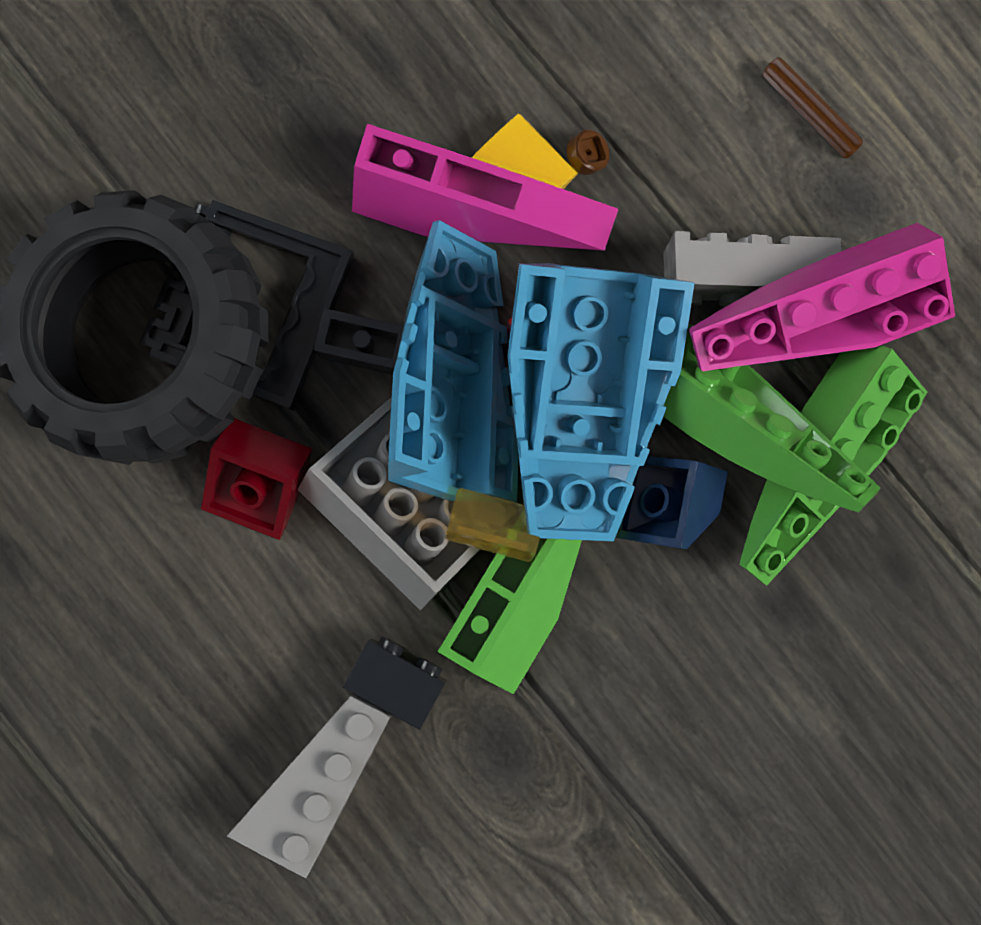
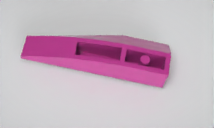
M370 124L366 126L354 165L352 212L426 237L429 236L432 223L440 220L479 242L605 251L619 210L618 208L533 178Z
M915 223L833 254L744 296L689 329L699 369L701 371L874 348L955 317L943 237L923 225Z

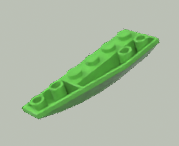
M688 323L681 373L675 387L671 386L663 405L667 407L663 417L719 455L769 481L811 498L860 512L878 493L881 487L750 366L744 365L701 371L689 329L694 325Z
M880 345L874 348L845 351L838 355L804 406L801 414L869 476L882 462L888 451L896 444L900 433L912 415L918 411L928 392L891 348ZM767 480L751 521L739 565L767 586L840 506L811 498Z
M524 508L438 652L473 674L514 694L559 618L582 540L530 538L527 533Z

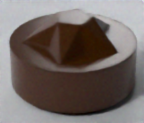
M584 130L569 140L567 157L571 166L577 172L583 175H592L607 165L609 161V148L605 139L599 133L593 130Z

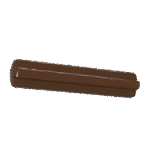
M777 57L767 65L763 71V77L843 158H849L862 146V138L782 58Z

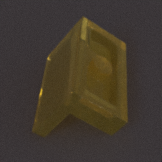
M459 488L444 539L530 562L536 554L540 537L527 533L524 505Z

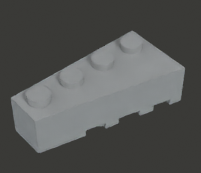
M675 231L663 252L664 277L694 282L691 307L701 306L702 301L719 300V306L726 307L798 269L841 252V238L787 236L780 240V244H773L772 237L768 235L751 234L748 237L739 239L737 242H729L727 233H709L707 237L693 241L690 240V232Z
M355 694L351 695L227 837L307 878L392 715Z

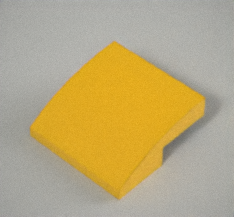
M517 114L472 157L564 189L578 175V172L521 114Z

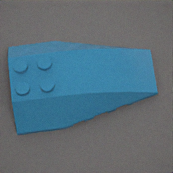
M440 220L432 223L417 269L393 371L388 481L448 501L517 503L518 445L513 405L510 406L508 387L511 386L509 367L505 368L502 347L503 344L509 343L507 327L499 323L497 310L498 307L504 306L497 253L490 247Z
M519 264L507 357L527 533L530 538L614 541L635 489L632 484L639 466H644L650 450L647 446L655 425H660L667 408L663 405L671 386L675 387L681 373L694 282L635 272L560 264Z

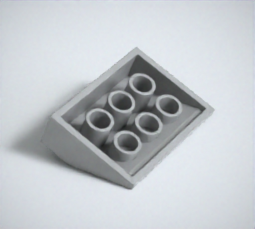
M391 397L308 469L298 491L417 608L422 610L517 511L510 504L448 501L388 481Z

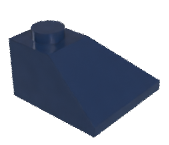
M647 456L644 466H639L632 484L635 489L615 538L686 550L720 514L728 471L699 461Z

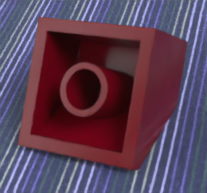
M234 418V422L224 429L211 448L201 510L280 540L300 494L298 488L307 473L312 448Z

